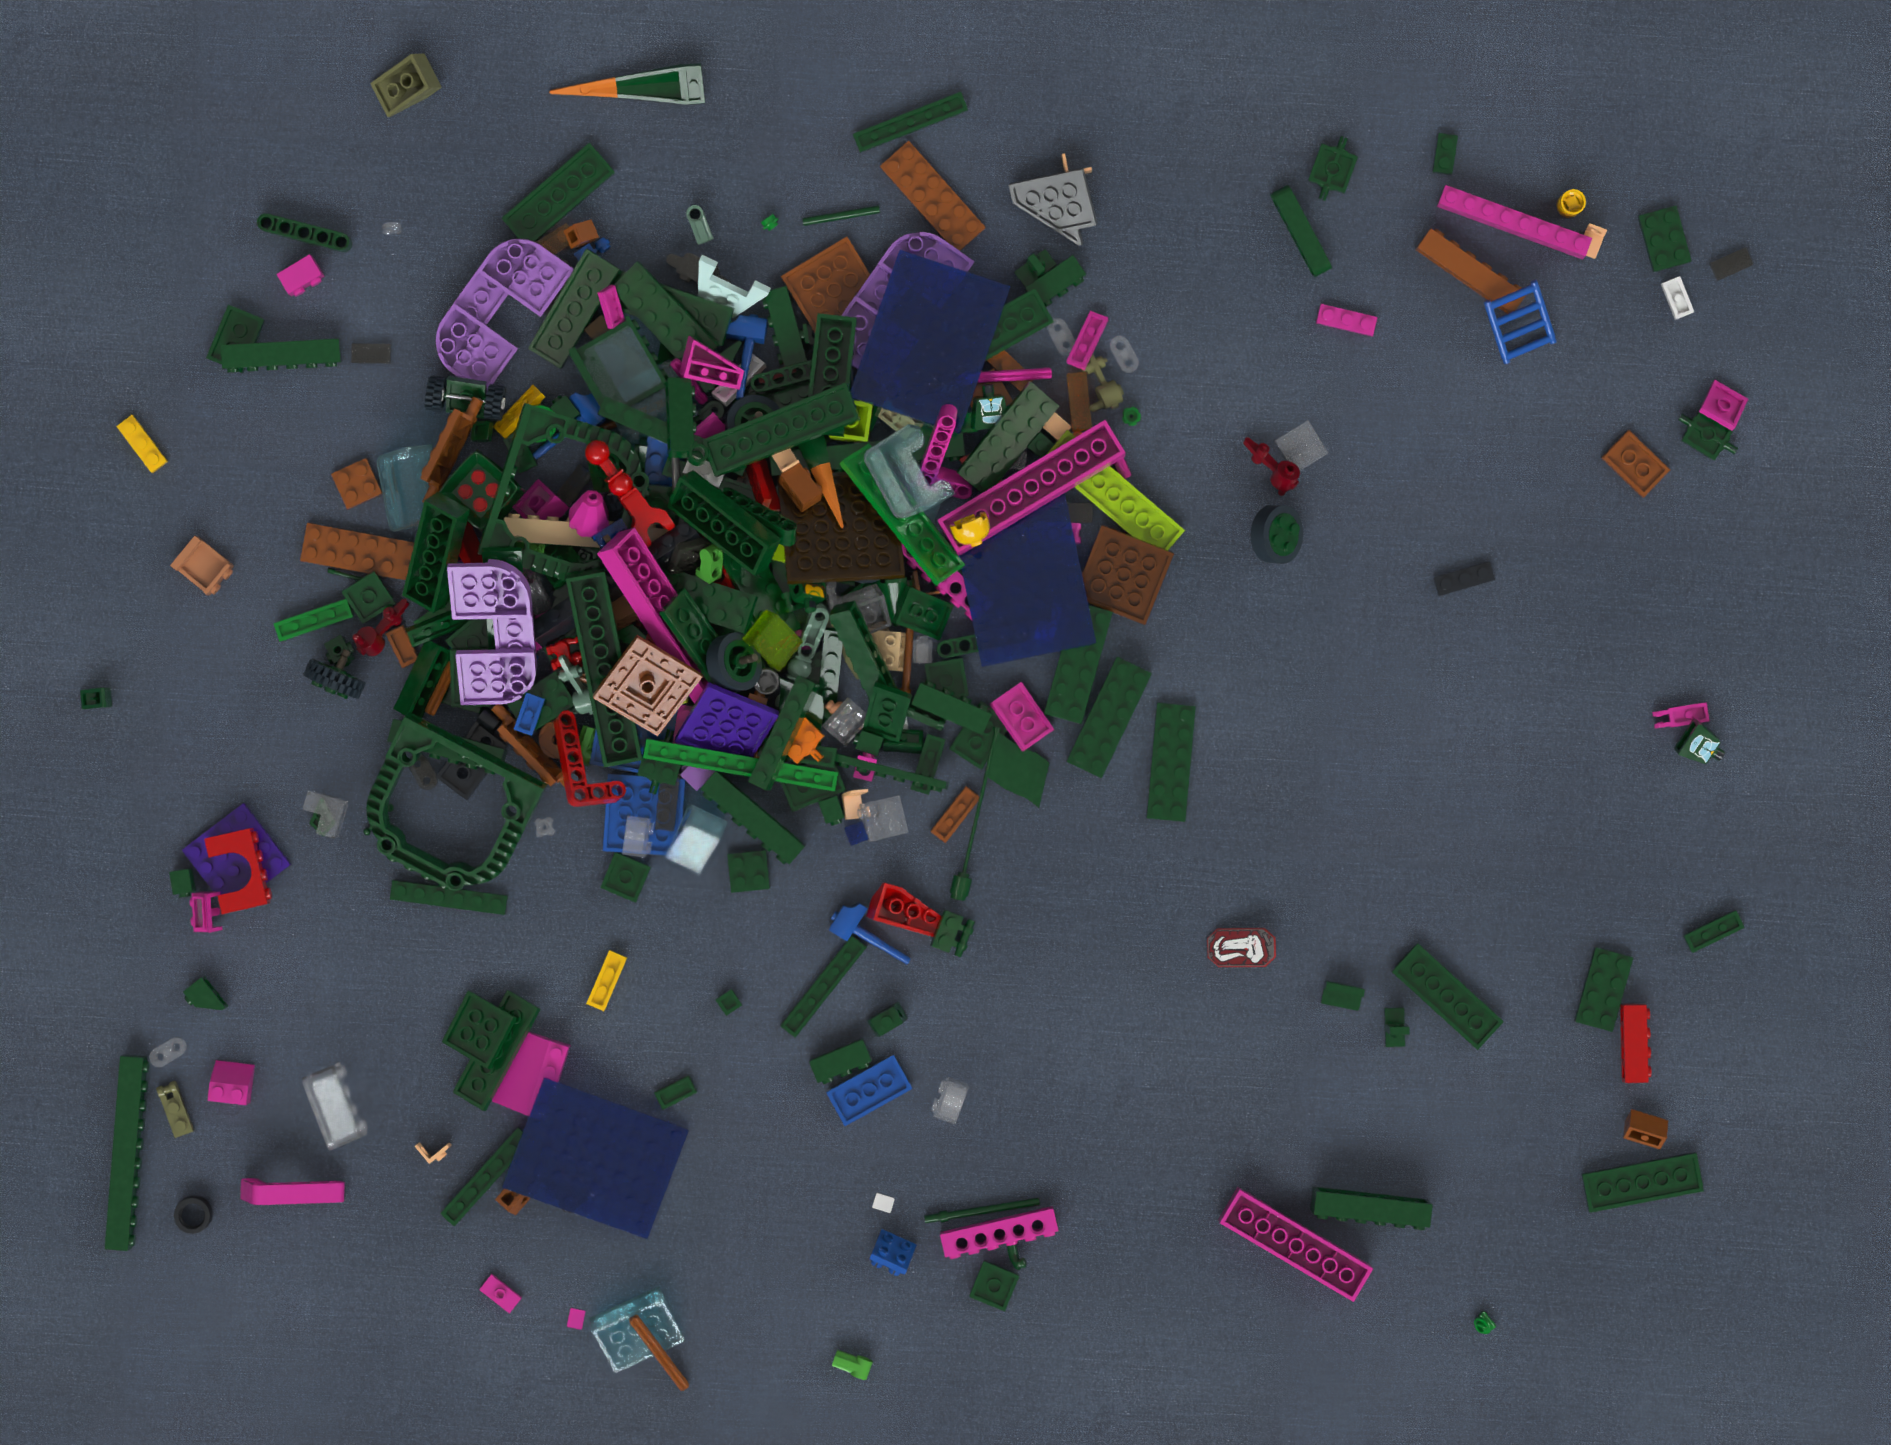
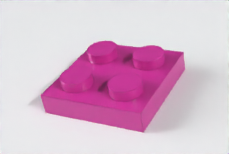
M1714 380L1699 412L1733 431L1748 398Z

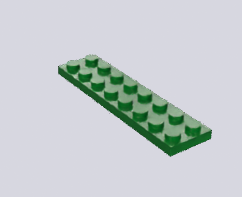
M869 443L840 462V466L936 586L965 566L964 562Z

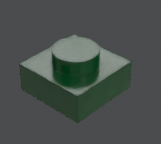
M476 421L472 426L471 441L491 442L493 423L491 421Z
M732 989L716 999V1002L726 1016L743 1005Z

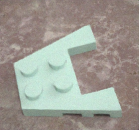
M701 255L699 260L698 296L735 308L732 318L769 294L771 288L756 280L749 292L712 275L718 262Z

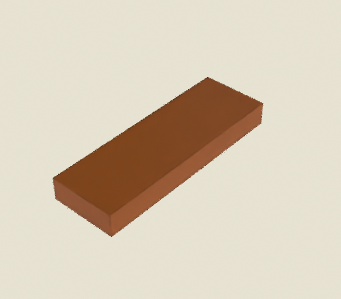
M965 786L930 832L946 843L976 805L979 796Z

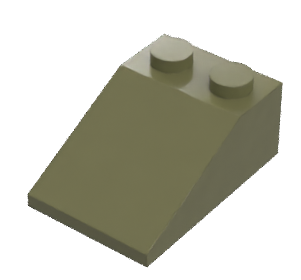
M425 54L409 55L370 83L387 117H391L428 98L442 88Z

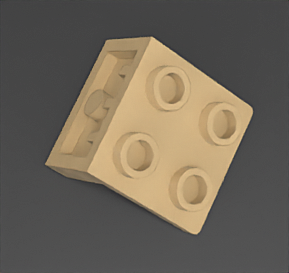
M869 630L888 670L903 672L906 633Z

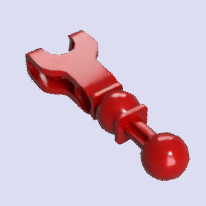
M601 440L590 442L585 449L587 460L591 464L600 465L608 476L604 480L608 482L610 492L618 496L617 498L632 518L631 528L635 527L647 548L650 547L651 540L647 531L651 524L658 522L664 529L669 531L675 528V524L665 510L651 507L637 488L633 486L631 477L623 472V469H616L609 459L610 449L605 442Z

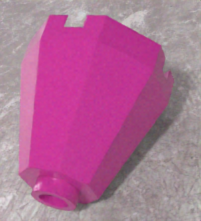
M588 490L569 509V527L577 530V534L581 537H598L603 530L608 529L609 510L603 496L597 491Z

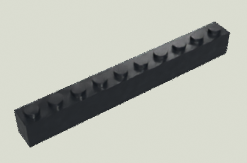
M683 521L671 531L653 541L648 549L663 570L704 543L705 540L696 529ZM608 571L606 576L611 601L614 602L624 594ZM570 597L533 620L535 641L542 648L575 628Z

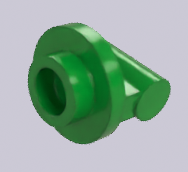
M1482 1311L1474 1320L1476 1330L1482 1334H1489L1496 1327V1324L1485 1311Z

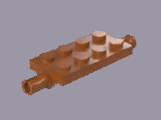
M472 397L466 412H461L454 408L453 412L448 416L446 427L440 433L439 441L431 451L430 459L422 470L420 479L429 485L422 502L439 492L446 482L472 426L477 420L478 412L484 403L482 400Z
M496 704L491 710L503 722L497 729L500 737L513 746V751L527 761V766L535 770L543 782L550 786L560 782L565 787L562 769L542 752L540 746L529 735L527 736L525 733L514 730L516 717L502 704Z

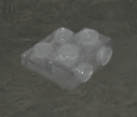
M900 795L859 804L860 808L857 810L858 817L864 823L862 835L868 842L909 833Z

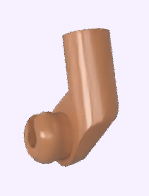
M829 700L825 705V709L829 713L834 714L844 711L845 704L841 701L835 704L833 700Z

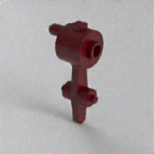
M1249 437L1245 438L1243 444L1253 454L1251 457L1252 461L1255 464L1263 463L1272 470L1273 474L1270 481L1278 490L1280 496H1284L1287 491L1297 487L1300 470L1296 464L1290 461L1277 463L1268 453L1270 448L1267 444L1260 443L1258 445Z
M402 599L393 608H385L383 611L384 618L375 629L366 626L355 633L352 638L357 646L356 650L363 656L365 654L368 656L380 654L385 647V640L382 635L392 625L398 626L401 624V615L408 607L409 602L406 599Z

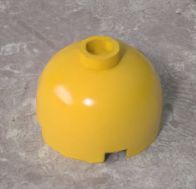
M980 512V516L976 518L974 514L961 518L954 522L955 526L949 525L954 538L961 544H971V547L982 544V539L987 537L990 530L986 512Z

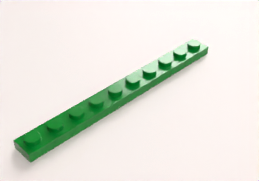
M646 739L643 754L645 759L751 777L759 758L652 739ZM783 763L775 781L835 791L838 772Z

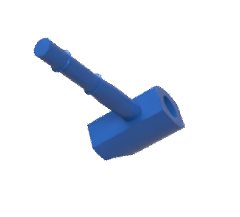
M754 314L749 316L739 315L734 322L730 323L726 339L745 341L741 360V368L744 370L740 390L737 389L736 399L738 400L744 397L747 375L754 343L765 344L768 320L759 318L758 315Z
M575 392L569 397L570 401L580 412V415L575 418L576 420L587 422L597 427L607 420L598 415L600 406L592 393L581 395ZM560 432L557 433V435H555L552 439L558 438ZM548 441L540 446L532 455L537 460L554 447L556 443Z
M860 902L853 906L843 905L839 912L835 911L830 918L833 922L828 928L832 933L846 941L854 933L907 965L911 958L858 925L868 909Z

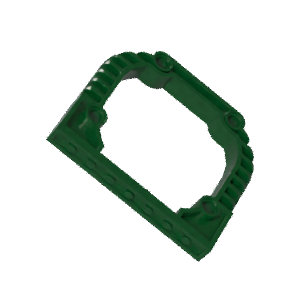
M524 403L477 554L482 555V548H512L515 542L520 540L524 543V548L522 549L523 568L566 581L567 574L604 568L605 565L598 554L592 560L573 562L529 548L530 545L527 539L518 535L513 536L506 522L499 519L498 516L504 497H508L511 485H508L510 478H514L517 467L514 465L521 443L529 446L546 438L547 441L557 444L563 441L565 437L586 444L594 440H601L608 445L610 453L619 459L625 468L624 472L631 477L632 481L638 475L643 478L642 485L635 487L644 499L647 500L650 493L648 488L649 478L645 473L641 472V463L634 447L624 437L613 431ZM552 428H557L560 432L559 437L556 439L550 437V430ZM624 506L622 507L613 537L621 531L631 529L632 518ZM610 540L604 542V543L601 545L599 551H600Z
M409 712L404 717L385 756L386 759L368 795L366 804L367 820L373 834L378 839L377 849L387 859L403 864L407 870L420 873L423 878L437 882L444 889L458 891L464 885H477L488 882L497 877L506 868L548 784ZM438 743L457 752L461 758L470 759L477 766L488 768L505 777L502 785L507 796V802L501 809L502 816L506 819L505 824L486 861L474 867L461 861L453 862L449 865L407 843L403 831L392 825L389 820L388 805L390 797L404 768L416 763L421 757V751L431 749ZM406 751L413 755V759L406 756ZM509 806H514L517 813L512 812ZM385 840L391 841L392 846H388ZM454 876H458L461 882H457Z

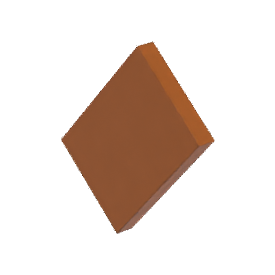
M1627 430L1601 457L1642 498L1670 471L1630 430Z

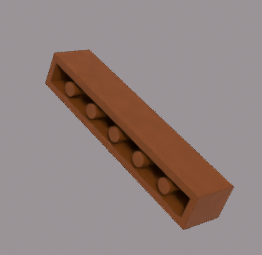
M1430 229L1415 249L1486 300L1493 301L1522 289L1517 284L1512 285L1507 282L1508 278L1503 274H1496L1491 271L1492 267L1487 263L1477 261L1473 253L1461 250L1460 245L1454 240L1448 241L1445 239L1444 234L1438 229ZM1525 296L1498 308L1507 314L1518 308Z

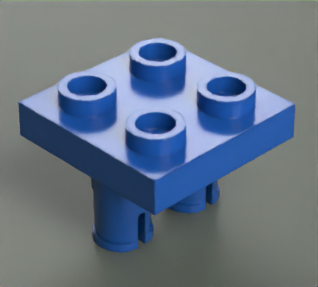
M881 1229L869 1259L873 1266H875L876 1262L878 1263L877 1268H881L884 1265L889 1268L891 1274L895 1270V1276H898L900 1273L905 1275L917 1245Z

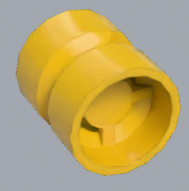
M1568 190L1557 200V211L1563 217H1575L1585 208L1586 199L1579 190Z

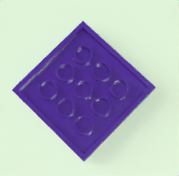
M708 682L675 736V742L686 746L753 757L777 720L779 711Z
M245 803L241 804L182 850L212 891L220 892V895L243 889L250 881L251 867L247 859L237 853H227L208 858L205 838L253 828L254 831H257L259 836L257 846L258 850L262 851L264 859L261 863L268 875L266 884L291 865Z

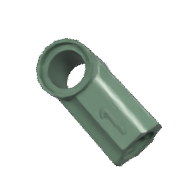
M697 205L690 206L687 209L686 216L697 244L700 245L713 240L714 238L703 209ZM695 209L701 212V216L696 220L690 217L691 211Z

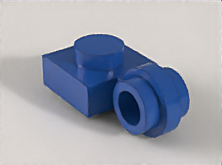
M604 237L595 243L597 246L595 249L588 243L575 252L574 256L579 261L586 249L596 254L600 251L602 254L611 248L609 245L610 241Z

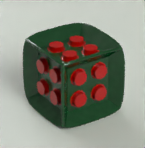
M477 449L454 471L444 483L439 493L470 509L467 521L483 533L503 469ZM512 477L508 484L511 485L508 497H504L498 516L502 520L513 509V506L525 492V489Z

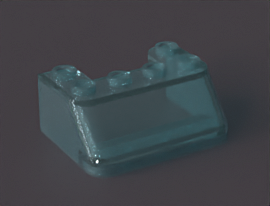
M911 424L906 425L871 447L864 454L865 464L892 514L897 518H907L930 510L955 494L951 484L947 481L940 480L931 486L929 485L912 454L922 448L925 443V437L919 426Z
M432 444L404 447L380 455L377 459L388 525L393 532L418 528L424 505L422 500L429 488L428 483L420 478L424 466L427 465L430 459V454L433 450Z

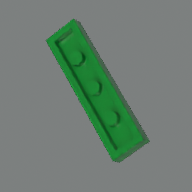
M344 599L273 624L279 642L353 618L354 615L350 604Z

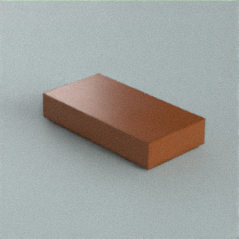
M404 625L385 633L401 667L405 668L415 663L418 654L410 643Z

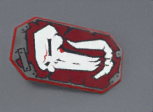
M1217 928L1207 938L1208 958L1218 967H1266L1276 958V937L1265 928Z

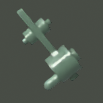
M565 655L559 656L558 660L563 670H560L558 677L563 682L570 681L576 690L572 696L574 707L569 709V711L573 714L579 713L583 715L589 713L592 715L593 711L588 687L585 688L579 678L584 672L583 667L579 665L572 666Z

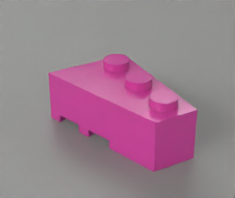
M688 336L679 373L684 378L740 390L744 370L698 340Z

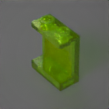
M767 609L742 639L758 651L768 662L767 665L777 671H780L787 664V661L803 643L797 634L776 613Z

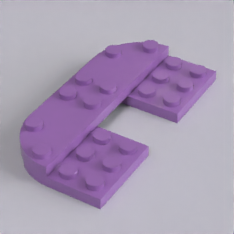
M931 233L906 234L897 239L888 248L842 314V316L857 317L852 367H855L880 386L886 388L899 370V364L907 359L919 342L918 339L888 319L894 308L910 288L941 310L974 261L939 236Z
M511 239L497 245L484 259L438 326L436 348L444 366L457 377L487 381V393L489 384L495 382L518 349L489 328L487 323L508 294L541 317L574 269L542 245L529 239Z
M488 559V563L448 564L447 572L452 620L493 619L496 650H456L461 705L507 704L519 700L524 693L531 689L537 670L532 599L527 579L513 565L495 559Z

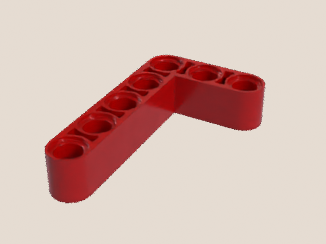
M568 710L562 711L554 720V729L568 803L573 807L617 802L626 793V787L622 782L612 781L587 784L575 715ZM561 718H565L568 721V725L563 724ZM564 736L569 737L572 742L567 743ZM568 755L573 756L575 762H571L568 759ZM571 774H575L578 777V781L573 780ZM612 788L618 791V796L612 793ZM593 790L599 792L600 798L594 796ZM574 793H579L582 797V800H578L575 797Z

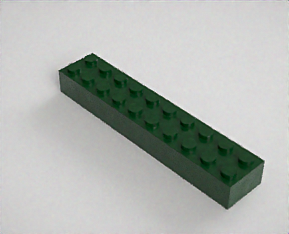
M605 567L567 574L566 583L604 768L642 761V751L636 723L593 698V693L622 656Z

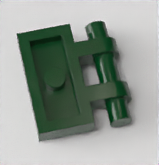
M944 909L930 946L948 953L951 947L954 946L956 947L954 955L961 957L963 951L967 949L968 945L966 944L970 934H973L975 921L968 919L966 925H962L963 916ZM958 930H961L963 933L958 942L955 940Z

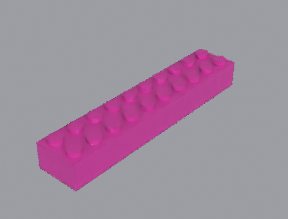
M1106 420L941 517L938 519V524L956 554L960 556L973 547H971V544L964 545L959 543L952 534L950 524L955 526L954 522L972 514L976 518L980 516V512H986L990 530L987 537L982 539L983 542L1124 458L1125 451Z
M635 527L619 532L597 553L657 647L701 673L659 614L676 594V591ZM704 676L689 694L694 704L708 683Z

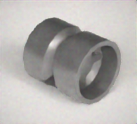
M762 668L755 688L758 692L768 695L777 689L779 676L771 668Z

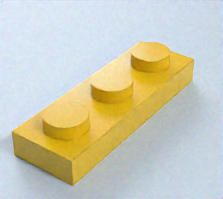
M532 385L502 416V420L497 421L493 427L506 439L516 429L523 404L539 405L545 396Z
M134 415L129 416L116 426L151 473H154L168 462Z
M609 950L586 1004L605 1011L628 957Z

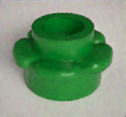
M774 214L770 215L761 222L764 227L763 230L766 228L769 231L778 225L776 221L779 218H776Z
M1136 407L1124 409L1123 422L1129 426L1136 425L1141 419L1139 410Z

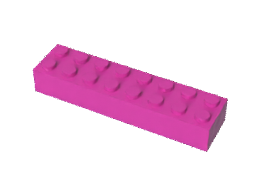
M1239 1187L1235 1190L1218 1219L1220 1224L1353 1302L1373 1270L1370 1264Z

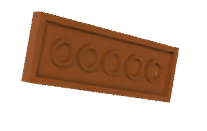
M910 141L906 142L880 165L885 174L939 235L959 251L986 229Z
M307 523L300 561L368 574L375 570L379 576L406 580L414 542Z

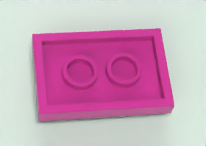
M1022 682L990 703V706L1022 752L1054 730Z

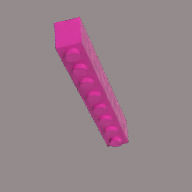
M1445 185L1437 205L1439 208L1582 260L1586 257L1592 241L1591 237Z

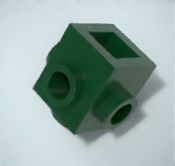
M342 635L324 643L328 651L325 655L330 664L334 663L337 665L340 656H342L343 649L351 652L344 667L350 665L351 661L355 659L352 654L355 652L350 641L347 643Z

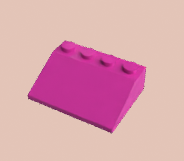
M528 1032L492 1102L545 1121L548 1118L571 1045Z

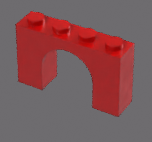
M248 828L204 839L208 858L227 853H237L245 857L251 867L250 881L243 889L218 895L221 914L271 903L272 892L266 885L268 875L266 869L262 867L261 861L264 859L262 851L258 850L257 842H259V836L257 831H254L253 828Z

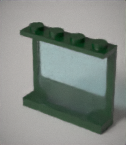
M626 316L625 322L578 349L573 347L567 350L600 408L605 396L632 407L665 388L668 375L664 368L659 369L657 363L660 361L654 352L650 353L647 347L650 344L645 335L640 336L637 331L641 328L635 318L631 320L629 316Z

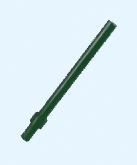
M1039 1198L950 1212L944 1210L939 1211L937 1214L925 1215L924 1219L925 1223L937 1221L943 1223L948 1222L950 1219L1039 1206L1040 1203Z

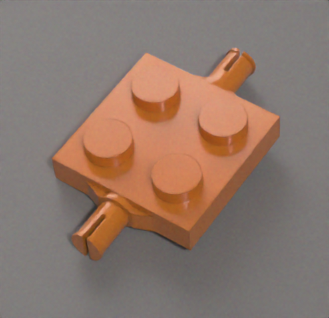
M806 717L787 754L796 764L808 755H811L817 762L824 757L816 750L818 743L824 735Z

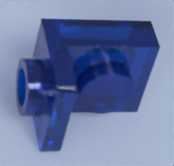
M858 822L844 828L851 846L869 839L863 822Z

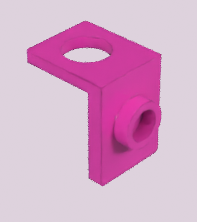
M863 752V755H858L857 758L872 763H877L878 760L874 759V755ZM855 767L854 778L872 782L874 771H870L869 775L863 776L859 771H856L857 767Z

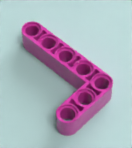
M945 404L939 411L923 455L917 483L924 489L960 499H967L972 494V485L956 473L955 470L941 467L956 426L958 412L954 405Z
M256 1178L241 1179L240 1199L253 1205L344 1202L345 1182L266 1183Z

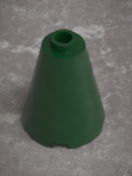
M908 572L909 576L904 578L880 579L876 581L888 621L893 623V626H901L892 622L905 587L913 588L914 575L911 572Z

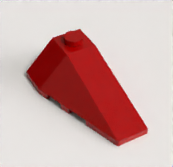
M883 882L871 898L866 917L872 920L931 937L934 936L941 919L938 913L902 887Z

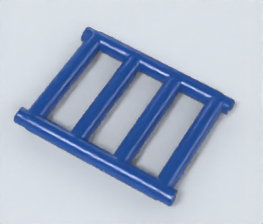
M1537 280L1531 281L1529 286L1496 300L1484 301L1488 319L1504 364H1508L1510 359L1540 346L1557 342ZM1533 292L1536 302L1496 318L1494 308ZM1539 309L1541 319L1502 335L1500 325ZM1544 326L1547 336L1509 352L1507 351L1505 342Z

